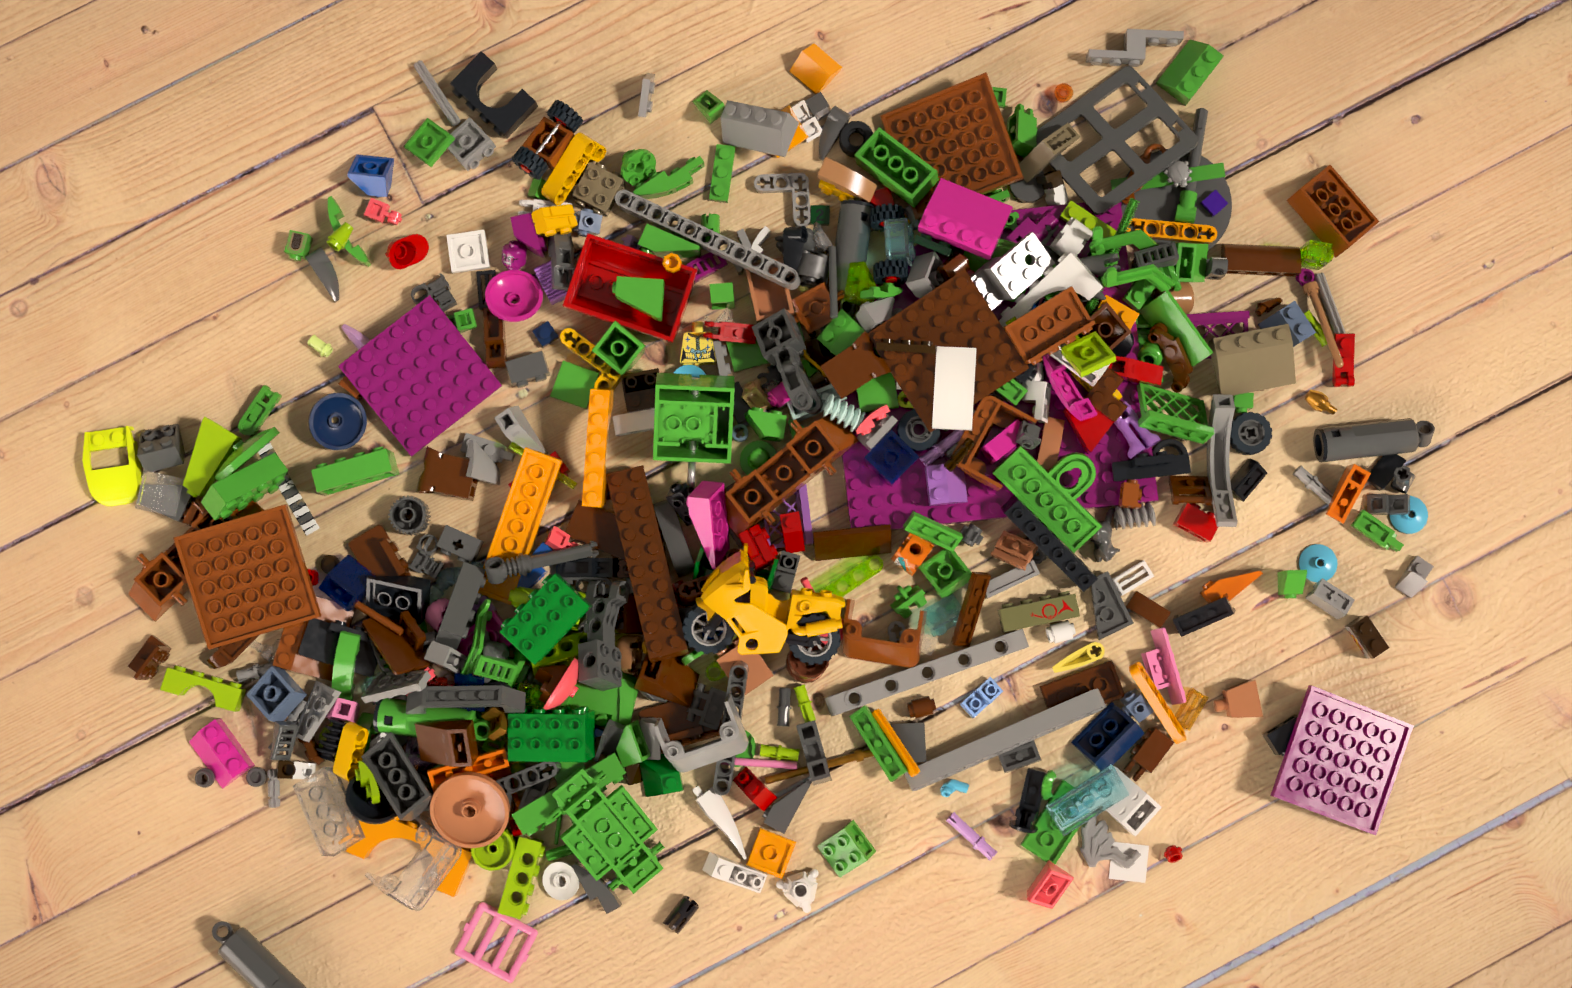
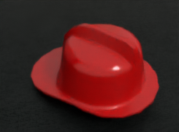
M412 234L393 240L389 244L385 255L389 258L391 266L401 270L422 261L428 253L429 244L422 235Z

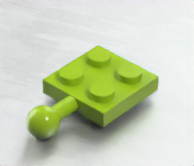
M1096 331L1082 338L1076 335L1075 341L1061 348V353L1081 378L1116 361V355Z

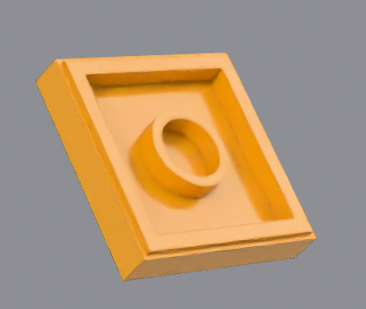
M760 828L746 865L782 879L796 841Z

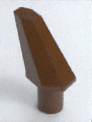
M1276 297L1258 302L1255 314L1261 316L1264 312H1269L1283 302V299Z

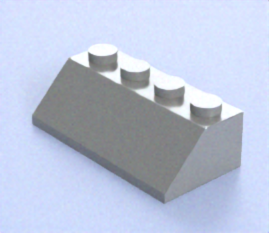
M727 100L721 115L724 144L781 157L786 156L799 124L787 112Z

